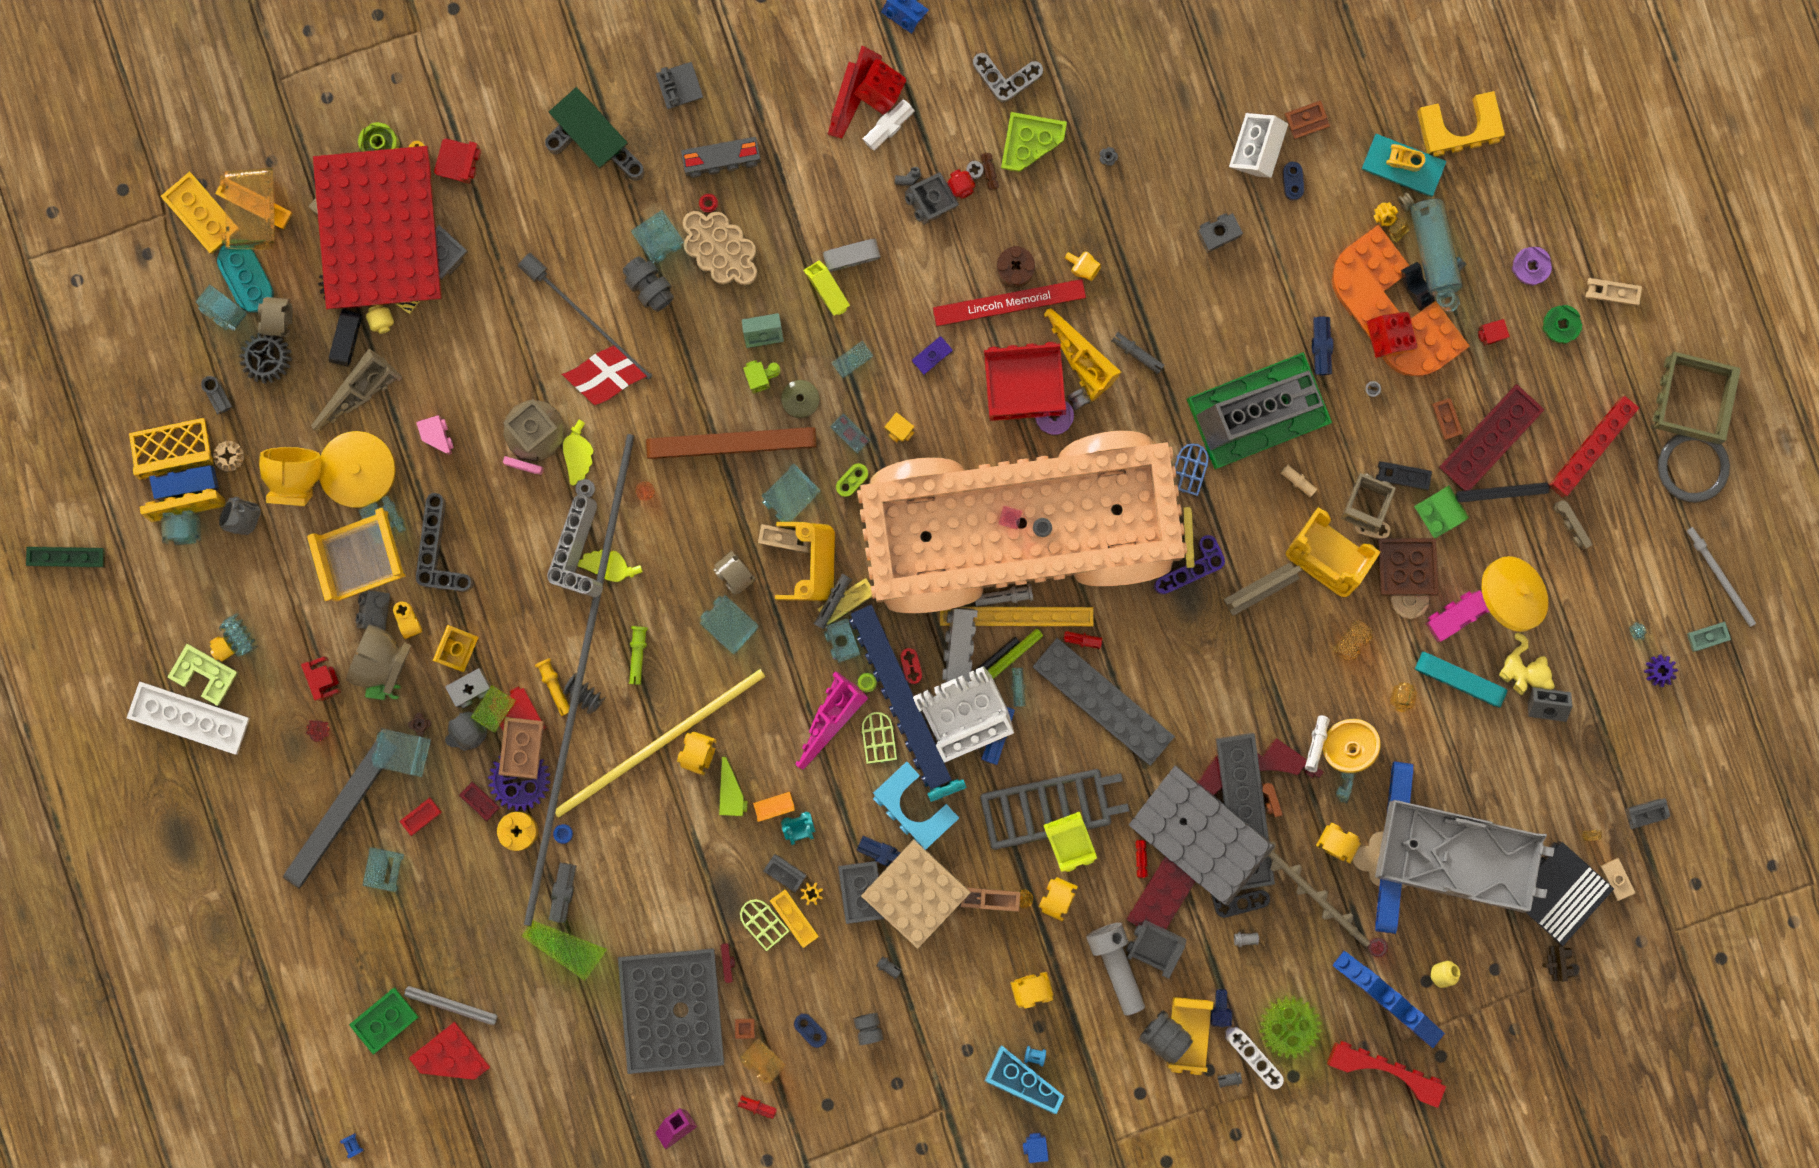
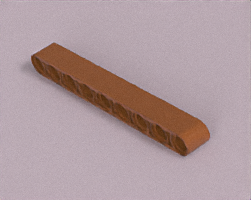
M815 427L646 439L647 459L817 447Z

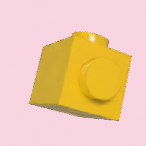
M897 412L884 427L890 433L888 436L896 443L898 441L902 443L905 440L909 441L915 433L913 431L914 426Z

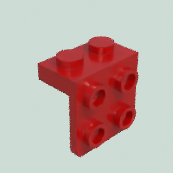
M875 59L865 79L855 89L853 94L884 115L896 103L906 83V78L880 59Z
M447 138L443 139L434 169L435 175L471 184L472 179L476 175L477 160L479 161L481 156L479 145L471 141L469 144Z
M1408 312L1382 315L1366 321L1376 358L1417 348L1416 337Z

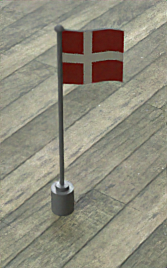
M532 253L527 254L521 260L518 267L534 282L544 280L613 344V346L594 354L575 369L561 374L594 405L601 404L614 397L627 386L644 378H652V373L649 374L546 278L548 268Z

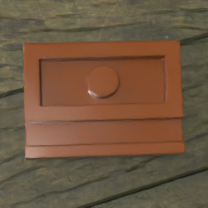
M1321 100L1284 114L1293 135V140L1330 127Z

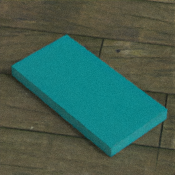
M1375 134L1361 170L1433 197L1447 161L1422 152L1425 156V163L1419 171L1413 172L1391 167L1386 162L1390 158L1392 151L1390 147L1392 144L1401 145L1416 151L1419 150ZM1413 157L1411 158V163L1419 165L1420 160Z

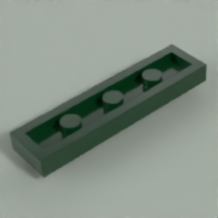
M26 547V566L105 568V548Z

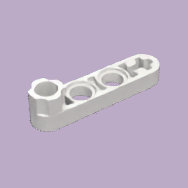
M1238 1027L1227 1028L1225 1039L1266 1085L1272 1089L1280 1088L1284 1081L1281 1073ZM1235 1033L1239 1035L1236 1040L1233 1037ZM1251 1046L1254 1049V1053L1247 1057L1244 1054V1050ZM1263 1060L1266 1062V1068L1260 1071L1257 1069V1063ZM1270 1072L1274 1077H1277V1083L1271 1082L1272 1080L1267 1073Z

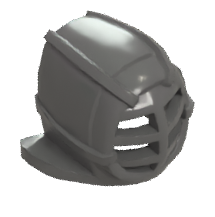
M239 497L229 498L220 515L219 526L233 534L249 535L256 528L261 514L259 504L245 501Z
M479 711L476 714L472 712L460 713L454 720H450L448 725L449 735L446 736L445 743L450 747H459L463 751L479 747L487 735L488 716L486 712Z

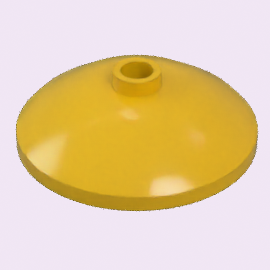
M1347 719L1336 723L1328 730L1327 739L1324 740L1322 749L1324 757L1331 767L1345 773H1356L1365 770L1375 762L1380 753L1381 743L1379 735L1372 725L1359 719Z

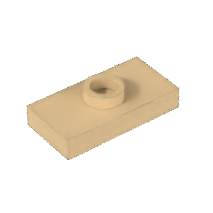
M1619 858L1600 866L1607 882L1614 888L1612 892L1616 901L1635 894Z

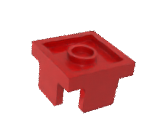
M326 656L301 664L315 701H324L341 693L340 689L326 692L328 688L339 684L334 667L324 665L317 668L316 666L329 661Z

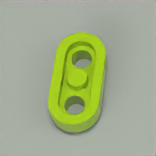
M860 463L854 464L836 484V490L840 496H851L868 477L866 466ZM857 470L862 471L861 477L855 476ZM844 484L849 485L848 491L842 490Z

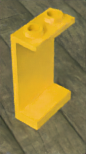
M1173 997L1171 1019L1182 1025V1028L1191 1035L1193 1043L1175 1064L1167 1062V1067L1171 1069V1072L1183 1073V1070H1190V1074L1202 1075V1072H1207L1206 1059L1213 1001Z

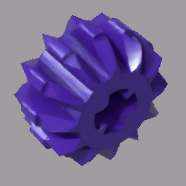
M1662 654L1658 655L1657 658L1651 657L1652 663L1646 662L1645 664L1649 669L1644 670V673L1650 674L1646 678L1647 681L1653 679V686L1659 684L1660 687H1664L1665 683L1671 685L1670 679L1675 680L1677 678L1673 672H1678V669L1672 668L1676 662L1672 661L1669 663L1670 657L1666 656L1663 658ZM1658 669H1664V673H1658Z

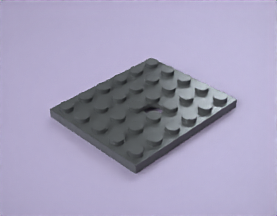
M715 948L618 957L627 1074L724 1065ZM679 1002L685 1003L689 1010L688 1014L682 1018L677 1017L673 1011L675 1004Z

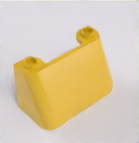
M1318 507L1285 554L1291 562L1300 566L1301 569L1337 595L1348 597L1360 585L1379 556L1380 551L1372 544H1362L1358 547L1329 526L1331 522L1329 514Z

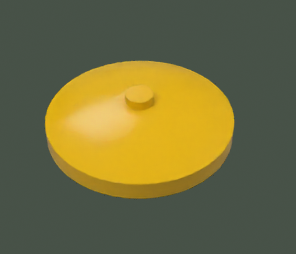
M360 431L341 434L328 443L320 456L321 472L319 480L321 486L332 500L343 506L364 508L376 504L387 495L394 483L396 466L392 452L382 440L372 434Z
M1510 556L1499 558L1486 568L1482 577V594L1492 616L1500 624L1513 631L1523 632L1538 626L1544 620L1548 611V594L1544 582L1537 571L1522 559Z

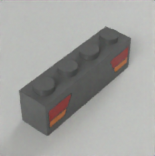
M756 137L681 150L685 174L690 176V178L700 177L702 173L707 172L710 175L718 174L720 170L724 169L735 171L740 166L751 168L757 166V163H761Z

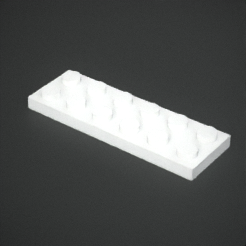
M143 682L138 684L127 716L128 719L238 755L250 720L248 717Z

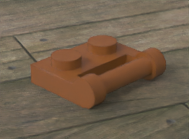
M1261 783L1262 792L1266 803H1264L1266 814H1269L1271 817L1282 816L1274 786L1270 783Z

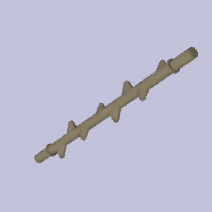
M1274 847L1268 855L1272 860L1270 869L1272 871L1282 869L1298 884L1296 891L1298 895L1308 893L1324 908L1322 915L1324 920L1334 918L1349 932V935L1355 937L1365 948L1368 947L1371 942L1358 931L1357 927L1351 924L1353 914L1341 915L1326 901L1328 892L1326 890L1317 892L1300 876L1302 866L1295 865L1290 867L1274 852Z

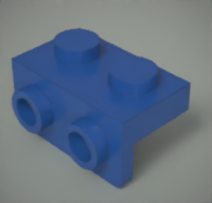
M887 0L881 12L912 34L929 9L916 0Z

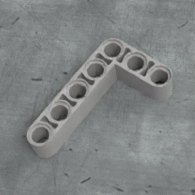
M579 494L572 501L547 578L554 585L596 598L601 595L603 590L601 582L575 573L597 509V503L594 499Z

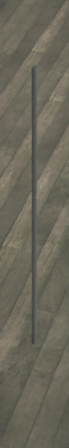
M627 434L596 579L601 582L602 586L604 584L634 441V435ZM601 595L592 598L524 925L532 926Z

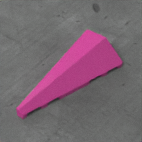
M836 671L833 673L834 681L831 688H827L825 692L828 694L823 705H820L809 730L810 738L807 744H804L802 747L804 750L800 761L795 763L800 769L804 770L868 699L858 686Z

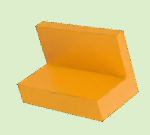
M790 792L753 803L758 822L796 810Z

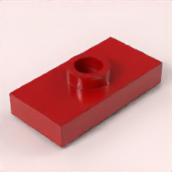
M429 797L399 822L409 835L413 836L440 815L442 811L432 798Z

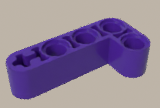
M1206 535L1198 542V548L1203 558L1194 563L1195 565L1202 566L1203 572L1201 575L1195 574L1193 568H1187L1186 565L1157 579L1154 583L1155 591L1158 594L1164 595L1221 569L1225 564V559L1216 539L1211 535ZM1205 539L1212 542V548L1209 550L1205 549L1202 545ZM1212 557L1220 559L1218 567L1212 566L1210 562ZM1180 572L1185 575L1184 583H1179L1176 580L1177 573ZM1169 576H1171L1173 584L1168 585L1166 591L1163 588L1160 589V581L1166 583L1170 581Z

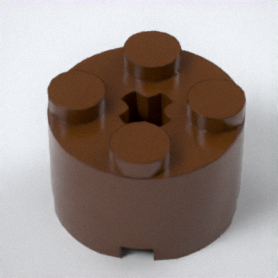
M1019 246L1007 248L998 258L996 266L997 276L1008 287L1025 286L1030 282L1035 271V260L1032 254ZM1012 264H1018L1019 271L1017 269L1012 270Z

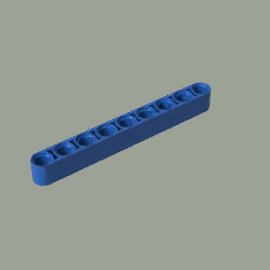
M1393 761L1388 806L1389 802L1393 800L1410 803L1413 764ZM1380 879L1375 931L1396 934L1402 884Z

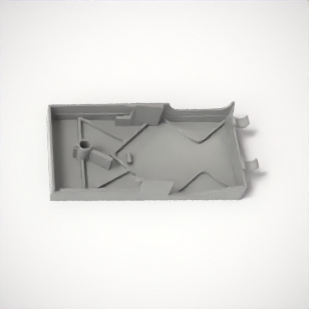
M1393 800L1389 802L1375 878L1525 913L1531 911L1533 896L1546 898L1547 889L1536 887L1541 855L1553 856L1555 848L1543 845L1547 834L1527 832L1496 825L1486 820Z

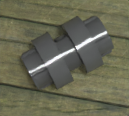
M638 256L623 268V273L627 277L625 283L632 292L639 290L638 300L645 308L651 307L656 312H659L674 299L670 292L672 286L665 277L658 278L656 276L659 270L652 261L646 262Z

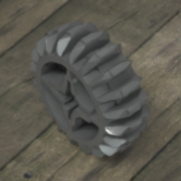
M257 333L258 339L252 335L250 336L251 343L247 340L245 341L248 347H241L245 354H240L239 357L245 360L241 361L240 365L246 366L243 372H249L248 377L250 379L254 377L256 382H259L261 379L263 384H266L268 379L271 383H274V376L280 380V373L287 374L283 370L284 367H291L286 363V361H292L291 357L286 356L291 353V350L286 349L289 345L286 342L282 343L284 340L282 337L278 339L277 336L270 337L264 335L263 337L262 334ZM268 343L262 350H255L259 345ZM274 344L280 352V360L276 359L273 355ZM267 354L272 360H264L258 355L263 356ZM252 356L258 359L257 371L252 365ZM269 365H277L272 371L263 373Z

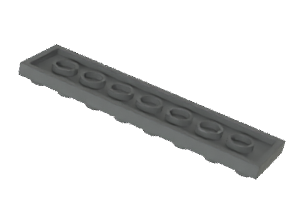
M1058 638L1054 640L1032 667L1149 766L1152 765L1175 737Z
M1247 733L1215 738L1224 804L1269 840L1255 734ZM1268 856L1241 890L1275 884L1274 874L1270 869L1272 860Z

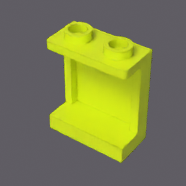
M1080 812L1044 825L1061 872H1070L1076 869V866L1082 864L1089 865L1097 859Z

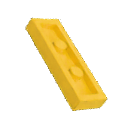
M786 889L770 900L803 948L819 937Z

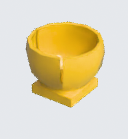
M278 447L260 452L259 467L261 479L270 490L266 495V503L305 506L313 496L312 487L320 477V454L311 449L298 447Z

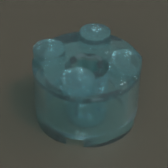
M183 511L182 515H174V513L162 514V543L169 545V541H174L175 545H188L196 543V539L199 542L201 541L200 517L194 515L193 511Z

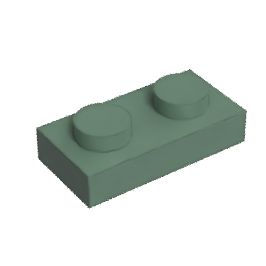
M1725 622L1687 633L1693 652L1731 640Z

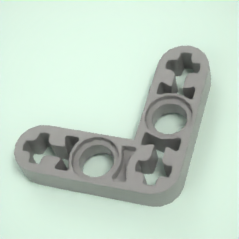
M979 53L973 59L974 69L1000 102L1009 101L1037 81L1043 74L1042 65L1035 61L1027 64L1005 80L988 55ZM979 58L981 60H986L985 66L988 70L985 72V74L982 73L985 71L984 67L982 65H977ZM1031 67L1034 69L1038 67V75L1035 73L1029 76L1030 81H1028L1026 75L1031 72ZM988 74H997L998 80L993 83L989 82L987 79ZM1021 77L1025 83L1023 86L1018 87L1014 84V79ZM1008 83H1010L1015 92L1010 89L1007 92V97L1004 95L1000 96V89H1008Z

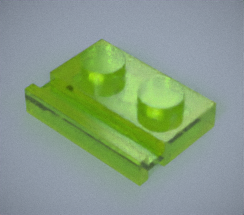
M491 685L471 718L495 733L516 700Z

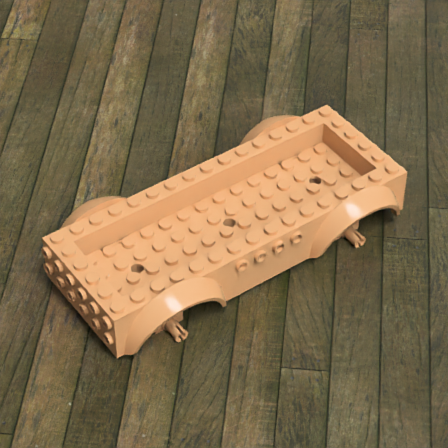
M1111 431L1074 441L1060 452L1058 458L1048 459V456H1041L1036 458L1037 461L1029 462V459L1017 460L1016 464H1010L1009 461L999 462L998 466L991 467L990 464L979 465V469L965 470L961 464L950 459L917 458L898 462L881 469L873 475L869 484L860 485L861 490H857L859 504L863 503L864 508L860 510L862 523L866 522V528L863 529L864 542L868 541L869 547L865 548L867 561L871 560L872 567H868L870 580L874 579V586H871L872 599L876 598L877 603L884 602L889 610L895 612L928 613L970 604L978 600L982 596L984 588L996 586V588L1008 587L1009 584L1017 586L1027 584L1030 581L1039 583L1045 582L1046 579L1054 578V580L1065 579L1066 576L1073 575L1079 583L1085 585L1119 586L1141 583L1164 576L1171 571L1173 561H1180L1187 554L1186 542H1182L1184 525L1179 521V517L1182 515L1181 505L1177 504L1176 501L1177 496H1179L1178 485H1174L1173 480L1176 477L1175 466H1171V459L1173 458L1172 447L1168 446V442L1155 444L1149 436L1140 432ZM1118 504L1122 507L1120 515L1112 513L1111 508L1113 505ZM1039 518H1046L1052 524V531L1046 537H1039L1033 531V524ZM1019 519L1024 520L1026 527L1023 529L1018 528L1016 521ZM928 531L931 533L932 538L929 542L921 540L920 535L922 532Z

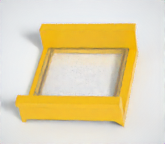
M379 508L375 510L376 515L323 535L313 533L307 536L325 601L332 600L338 602L406 577L403 573L388 520V511Z

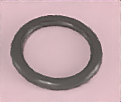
M1678 434L1671 438L1661 450L1658 459L1659 477L1663 486L1677 499L1693 503L1707 501L1721 492L1727 483L1730 474L1729 456L1722 444L1719 445ZM1698 440L1707 443L1716 451L1720 459L1719 477L1715 484L1706 491L1700 493L1683 491L1671 481L1668 474L1667 465L1671 452L1685 441Z

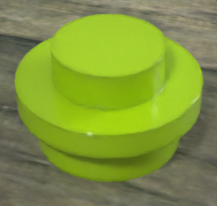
M864 673L858 679V687L863 692H871L877 685L876 678L870 673Z

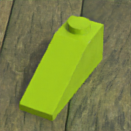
M722 757L719 815L743 816V813L747 812L748 801L744 800L743 792L728 758Z

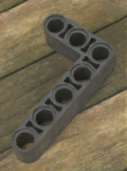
M560 125L545 140V145L552 154H560L573 141L569 135L563 133L564 129ZM553 140H558L559 146L551 148L550 143ZM625 147L611 159L630 179L638 181L643 178L645 174L643 165ZM625 153L627 158L624 161H618L617 156ZM635 166L640 168V172L636 175L630 173L631 169Z
M431 493L428 495L425 504L416 581L419 585L428 588L468 592L474 585V581L470 576L461 573L437 571L446 500L438 493ZM435 497L440 498V505L438 507H433L431 503ZM436 516L438 523L435 526H430L429 519ZM430 535L435 537V543L432 545H428L426 542L427 537ZM427 554H431L433 557L430 564H425L424 557ZM425 573L430 575L428 583H423L421 580L422 575ZM447 575L449 583L442 586L440 579L442 576ZM462 578L468 579V586L465 588H461L459 585Z

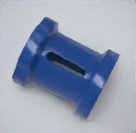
M356 1133L340 1141L348 1153V1159L364 1151L356 1140Z

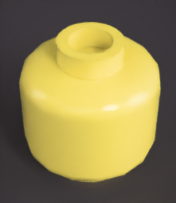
M383 305L369 308L366 319L370 330L379 332V334L389 332V327L394 323L389 308L383 307Z
M1452 961L1437 963L1431 969V980L1439 988L1453 986L1459 981L1460 969Z

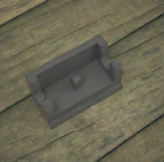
M1666 798L1625 808L1630 829L1666 820L1670 817Z
M777 854L773 855L763 871L793 892L797 891L807 874Z

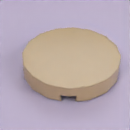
M1391 596L1390 599L1395 613L1407 619L1421 616L1429 606V596Z

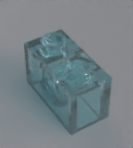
M848 619L826 626L827 631H824L827 642L831 641L833 649H830L834 660L838 659V662L841 663L860 656ZM839 636H844L847 639V644L843 647H839L836 644V639Z

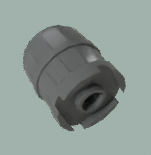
M1162 1010L1157 1015L1158 1018L1151 1021L1138 1040L1143 1044H1147L1157 1056L1159 1055L1166 1062L1175 1064L1188 1050L1193 1040L1191 1035L1182 1028L1181 1024L1176 1023L1168 1017V1013Z

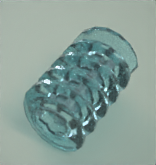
M236 613L224 620L219 630H226L223 636L229 637L227 640L228 644L234 643L231 649L237 650L235 655L240 657L252 652L258 645L252 646L255 639L248 640L251 633H244L247 626H239L243 620L236 621L239 613Z

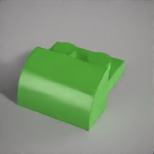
M1449 485L1414 506L1434 538L1439 537L1469 518Z

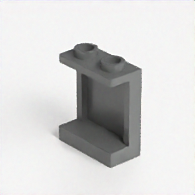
M1144 920L1142 925L1138 924L1134 932L1136 936L1134 941L1130 940L1126 948L1128 952L1127 959L1131 960L1134 957L1163 971L1162 976L1169 979L1186 946L1187 939Z

